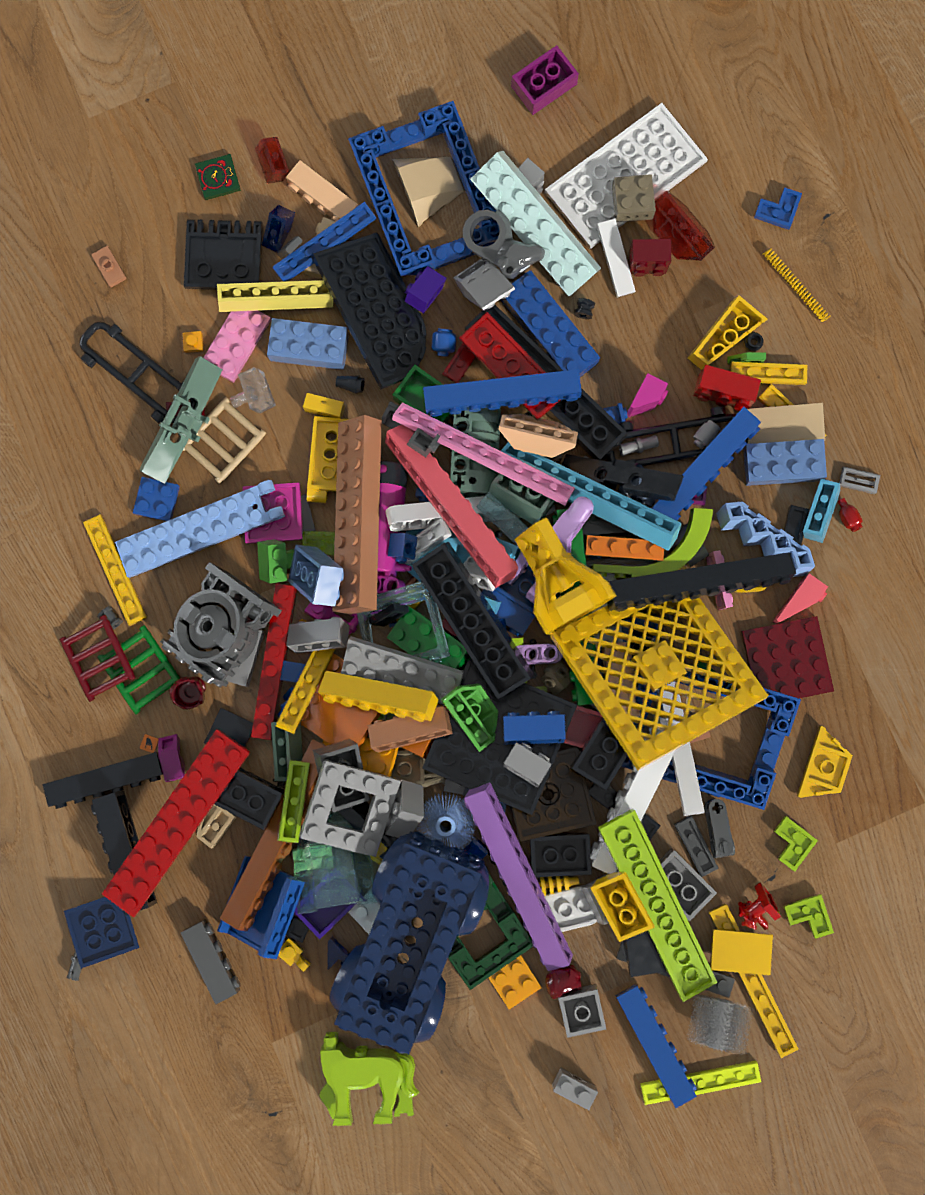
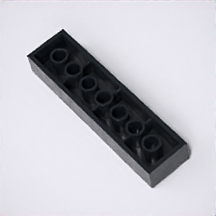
M449 542L443 543L412 564L415 572L497 699H500L535 675Z

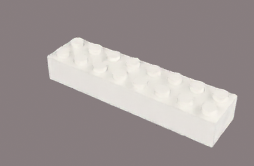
M659 717L658 723L667 725L668 720ZM656 729L655 736L663 731ZM676 750L640 770H637L632 763L633 770L631 774L627 773L623 783L625 786L623 791L619 790L616 795V805L614 808H610L606 817L608 821L633 808L641 822ZM599 832L598 842H594L590 849V859H592L593 867L611 874L617 871V867Z

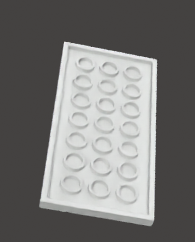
M661 103L547 187L545 194L588 248L591 249L601 241L596 226L597 223L615 219L612 194L614 177L652 174L654 199L657 200L704 165L708 159L663 103ZM617 222L618 228L626 222Z

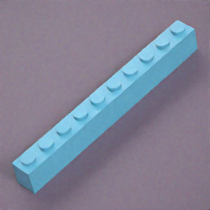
M509 442L501 450V452L574 487V492L568 502L573 503L575 499L581 496L587 497L594 505L592 514L668 551L676 541L681 527L680 522L548 458L516 450Z

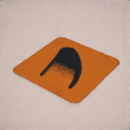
M145 734L140 749L154 753L158 744V738Z

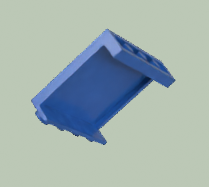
M249 856L244 857L229 900L251 859ZM281 870L275 876L273 886L267 892L263 906L257 911L254 923L248 931L237 930L222 920L217 931L228 933L259 951L258 955L263 958L277 959L305 882Z

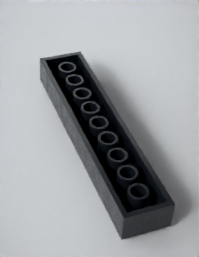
M496 305L490 309L482 310L465 327L466 332L488 312L546 373L563 371ZM581 388L580 398L575 401L562 399L547 414L555 422H559L569 427L572 431L578 432L576 443L593 459L603 461L626 438L627 432Z

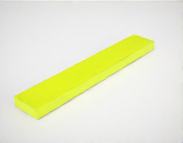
M756 1060L685 1074L687 1079L691 1078L697 1088L694 1091L696 1095L761 1082ZM660 1079L640 1083L645 1105L671 1100Z

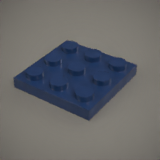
M106 897L64 911L81 969L139 948L130 915H125V912Z

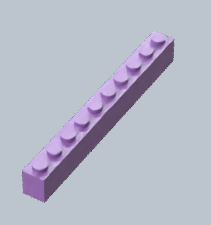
M491 783L470 789L464 797L465 805L471 811L473 822L482 834V841L485 845L487 844L490 850V857L498 867L499 876L501 879H504L507 892L515 902L516 911L521 915L524 927L532 937V944L540 954L541 963L546 966L548 972L569 966L573 954Z

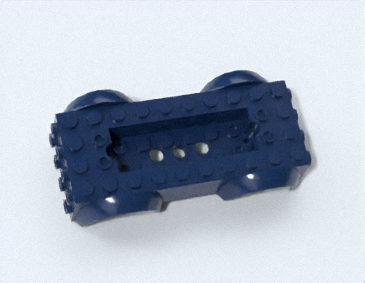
M410 831L409 834L400 836L392 844L384 856L373 881L372 895L380 904V908L366 944L357 945L350 952L342 964L330 992V1002L338 1012L335 1025L342 1030L357 1033L361 1038H369L381 1046H389L398 1053H406L408 1055L413 1043L425 1042L432 1037L439 1023L445 1000L446 982L441 974L456 936L471 934L475 930L487 901L489 872L481 857L475 854L468 855L463 853L458 847H448L438 839H428L424 834L417 831L414 833ZM413 918H421L423 925L420 928H415L411 923ZM412 935L415 937L416 942L410 944L406 942L405 937ZM400 953H405L408 955L409 961L407 963H400L397 956Z

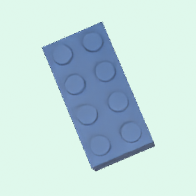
M272 318L267 356L270 361L344 370L349 338L348 328Z
M824 439L746 444L743 449L746 486L815 482L827 477Z
M295 545L288 582L312 604L335 606L336 600L340 596V582L344 578L343 568L317 547Z

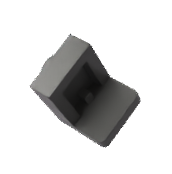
M417 428L407 445L426 458L430 452L434 454L440 445L437 442L440 435L437 434L433 438Z

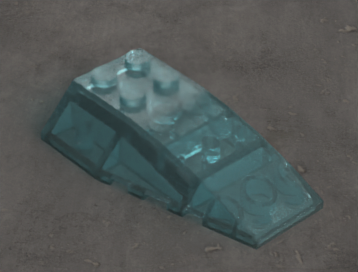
M330 811L327 819L328 823L354 829L338 811ZM299 837L294 877L304 881L305 884L297 903L298 914L317 912L318 908L358 903V905L378 903L372 895L374 870L370 855L300 839Z

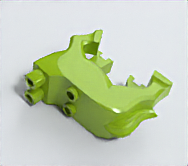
M326 1032L324 1044L320 1052L322 1070L327 1082L321 1089L319 1096L328 1109L331 1118L334 1119L333 1126L351 1125L353 1122L350 1090L366 1089L379 1083L383 1100L381 1106L375 1112L373 1124H392L393 1107L397 1094L399 1096V1103L396 1106L394 1117H400L402 1113H407V1116H414L412 1097L417 1096L419 1091L413 1082L415 1062L410 1054H402L393 1049L386 1048L368 1049V1046H357L356 1049L346 1047L343 1042H339L338 1032Z

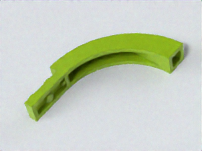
M690 509L689 521L683 538L677 547L663 558V561L660 560L646 566L592 564L590 569L601 574L602 577H607V574H615L614 578H626V575H629L628 578L676 571L688 563L701 548L710 529L713 509Z

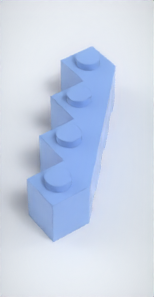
M744 502L725 503L716 513L721 530L739 529L743 546L761 545L764 556L789 553L796 571L793 577L805 576L815 567L811 551L804 544L801 546L787 532L770 524L771 521L759 513L755 514L748 509L749 506Z

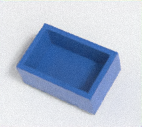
M550 711L547 715H540V712H528L527 716H519V713H507V716H503L504 745L521 744L522 742L525 744L564 743L566 739L565 716L560 715L559 711Z

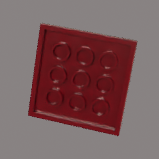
M818 616L741 631L749 669L763 688L797 698L834 692Z

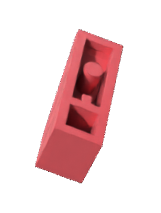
M810 573L805 575L772 622L775 624L818 601L822 602L827 595L825 591L828 586Z

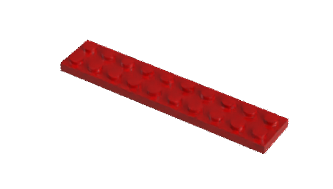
M216 729L102 892V895L134 918L246 760L250 751L221 730Z

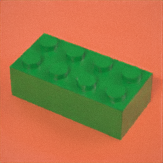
M408 606L409 612L400 617L386 638L410 655L462 671L468 660L471 659L463 644L417 610Z

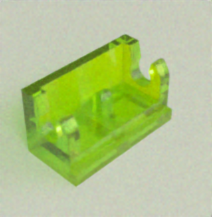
M302 531L303 546L317 547L326 555H334L335 532Z

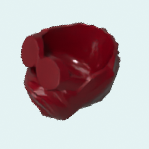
M182 677L170 688V698L181 709H193L204 703L206 686L200 677Z
M574 965L550 971L545 977L546 988L550 997L557 999L572 989L578 988V991L581 990V972L576 970Z

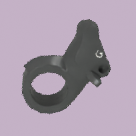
M480 210L472 214L465 221L463 239L467 247L477 256L495 264L506 278L514 279L518 274L526 271L532 264L544 258L545 250L539 244L530 245L512 239L510 221L500 210L496 212ZM483 220H493L499 225L500 233L498 239L490 246L481 247L476 245L473 238L475 227Z

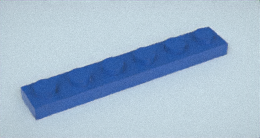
M363 202L274 265L273 270L282 282L290 281L314 264L311 258L313 253L342 244L376 220V216L368 205Z

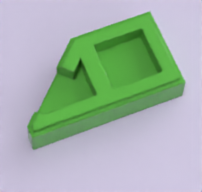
M746 352L728 356L727 364H731V362L763 363L766 360V353Z

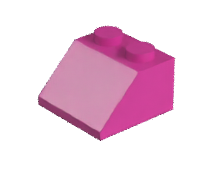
M647 373L627 412V416L632 417L654 410L657 404L661 406L668 393V390H666L668 383Z

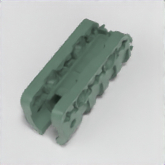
M501 406L497 410H489L488 408H483L478 412L465 410L464 417H461V413L454 414L453 428L457 430L464 428L466 430L462 431L463 433L499 450ZM452 450L450 480L453 484L457 485V479H461V488L459 489L463 497L488 496L491 483L498 476V472ZM462 465L464 468L459 470L456 466Z

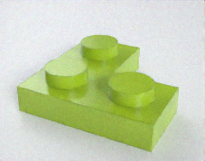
M784 816L773 831L789 843L778 860L795 872L818 840L787 816Z
M821 894L783 905L790 926L808 920L815 939L834 933Z

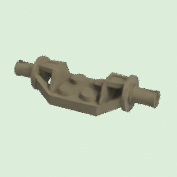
M406 750L397 752L391 777L397 778L400 781L405 780L422 785L423 787L440 782L445 784V778L422 769L425 759Z

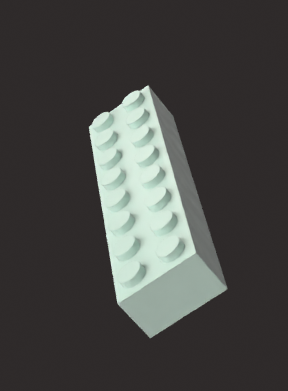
M504 151L497 152L470 179L496 211L500 210L507 216L512 230L523 243L530 245L539 244L543 247L545 255L539 262L568 296H571L601 269Z

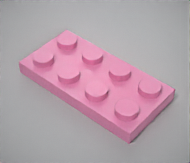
M258 310L231 311L203 358L223 369L220 376L234 383L272 320L271 317Z

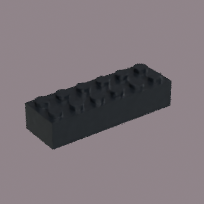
M124 791L93 799V804L91 805L92 813L98 820V833L102 835L104 840L102 843L104 853L108 854L109 857L108 868L114 875L139 841ZM154 891L141 910L158 903Z

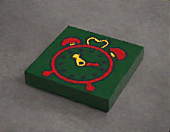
M231 154L195 163L205 201L241 191Z

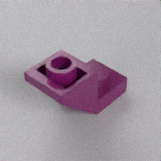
M175 734L159 738L158 755L165 782L182 779L185 775V762L180 755L179 736Z

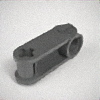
M720 799L708 800L704 805L712 855L714 858L735 855V846L731 835L726 805ZM718 805V809L712 811V807Z

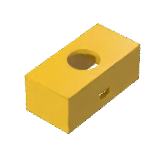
M307 393L303 409L305 412L324 417L342 418L345 405L342 401Z

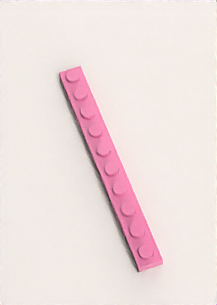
M403 402L393 414L392 420L414 431L419 428L433 438L439 434L438 443L566 506L574 492V487Z

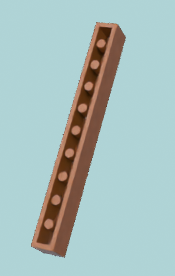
M312 739L301 762L310 763L301 826L318 780L313 750L327 746ZM283 797L220 917L222 921L237 930L248 931L253 925L257 911L263 906L264 898L267 892L271 890L275 876L281 871L282 863L292 849V842L277 841Z

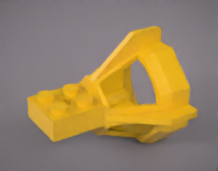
M547 518L536 522L515 538L519 549L522 551L536 578L534 614L547 635L575 622L617 596L610 583L601 574L578 562L571 556V553L566 552ZM578 581L582 583L579 587L556 599L555 594L558 592L561 593L569 589Z

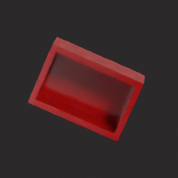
M705 365L698 375L693 396L704 402H708V400L714 401L719 406H732L737 411H740L743 407L749 409L756 402L761 379Z

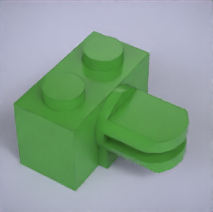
M275 539L257 542L259 579L267 583L287 581V569L291 568L294 549L286 550L285 543Z

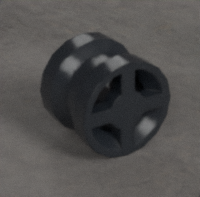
M586 298L577 299L576 304L578 307L575 309L574 315L581 319H592V309L595 307V302Z

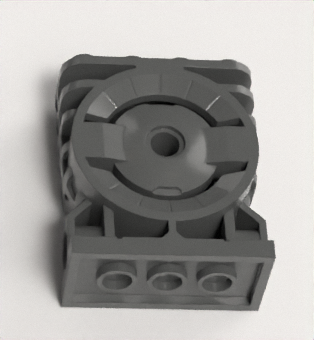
M209 562L205 567L209 573L201 583L202 591L195 593L184 602L177 613L174 630L169 629L167 631L171 636L170 639L166 640L163 638L161 643L165 651L176 654L175 658L178 661L189 664L188 668L196 674H202L201 678L209 684L213 683L221 688L222 686L227 687L229 684L225 680L228 675L231 677L235 675L232 668L239 667L254 650L259 629L265 628L273 615L278 617L282 610L228 571ZM217 605H223L227 609V611L218 607ZM198 646L201 647V648H203V649L212 650V651H206V652L200 651L199 648H198ZM221 647L224 650L221 652L217 648Z

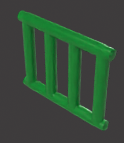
M145 625L139 628L140 631L121 643V647L125 651L142 638H145L150 647L129 661L131 668L154 653L161 663L127 686L123 682L116 685L135 715L141 711L142 707L169 690L180 679V676ZM112 649L105 655H98L97 658L102 663L115 656L116 652ZM112 666L105 669L111 679L125 672L122 666L117 670H114ZM166 669L171 679L136 702L130 692Z

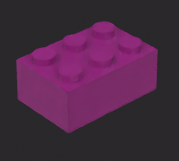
M556 45L514 74L511 79V88L530 113L534 115L576 86L579 73Z

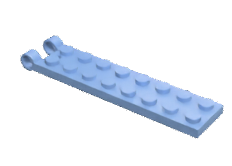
M272 480L263 481L255 487L116 541L115 544L127 577H134L285 517L281 506L266 512L261 499L262 495L275 490ZM255 504L258 505L257 509H253Z

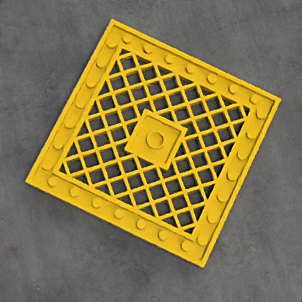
M684 598L679 602L668 601L676 604L675 610L666 607L667 601L662 606L648 604L642 608L630 607L620 612L616 610L609 611L607 605L553 632L550 636L637 770L644 768L769 696L700 598ZM647 609L646 614L641 613V611ZM651 609L661 612L660 618L651 616ZM664 614L673 615V622L665 620ZM632 616L631 622L624 621ZM678 617L687 619L686 625L677 623ZM635 618L645 620L644 626L635 624ZM649 621L658 624L657 630L648 627ZM616 625V626H615V631H614V630H611V629H608V628H610V627ZM662 625L671 627V634L661 631ZM619 626L629 628L628 634L618 632ZM633 630L643 632L642 637L632 636ZM675 630L685 631L684 638L676 636ZM600 633L599 639L593 638V636ZM689 633L698 635L697 641L688 639ZM603 634L613 636L612 643L602 640ZM646 634L656 636L655 642L645 640ZM660 637L668 639L669 644L665 640L659 643ZM617 638L627 640L626 646L616 644ZM673 641L682 643V650L673 648ZM587 642L597 645L596 651L586 649ZM630 642L640 644L639 651L629 648ZM687 645L696 647L695 654L686 651ZM601 646L609 648L610 654L600 653ZM644 646L651 647V648H649V649L643 651ZM700 649L709 651V656L699 655ZM614 650L623 652V659L614 657ZM628 654L634 655L631 661L627 660ZM589 656L594 657V661H593V662H592V660L590 659ZM684 657L693 659V666L684 664ZM598 659L608 661L607 668L597 665ZM698 661L707 663L706 670L697 667ZM611 663L621 665V670L610 669ZM711 665L720 667V673L712 672ZM625 666L635 669L634 675L624 673ZM687 671L691 672L690 678L683 677L687 674ZM599 672L605 673L604 679ZM609 675L619 677L618 684L608 682ZM695 675L705 676L704 682L695 680ZM709 677L717 679L718 685L708 684ZM622 680L632 681L631 688L622 686ZM675 681L674 687L668 685ZM723 681L732 684L731 690L722 688ZM680 682L689 684L688 691L679 689ZM636 683L646 685L645 692L636 690ZM693 686L703 688L702 695L693 693ZM611 689L616 690L615 695L613 694V692L611 691ZM651 689L653 693L659 690V695L650 694L649 690ZM707 690L716 692L715 699L706 696ZM620 691L630 694L628 701L619 698ZM663 692L673 693L672 700L664 698ZM677 694L687 697L686 704L676 701ZM721 694L728 695L720 700ZM634 695L643 698L642 705L633 702ZM691 698L699 700L700 706L690 705ZM648 699L657 702L656 709L646 706ZM705 702L712 704L704 709ZM661 703L671 706L670 713L660 710ZM621 705L627 707L626 712H625V710L623 709V707H622ZM675 707L684 709V715L674 714ZM631 708L641 711L640 718L630 715ZM689 711L695 713L694 715L688 717ZM645 712L654 714V721L644 719ZM659 716L668 718L667 725L658 723ZM673 720L679 722L676 725L672 726ZM633 722L638 723V728L635 727ZM642 725L652 727L651 735L641 732ZM656 729L663 731L655 736Z

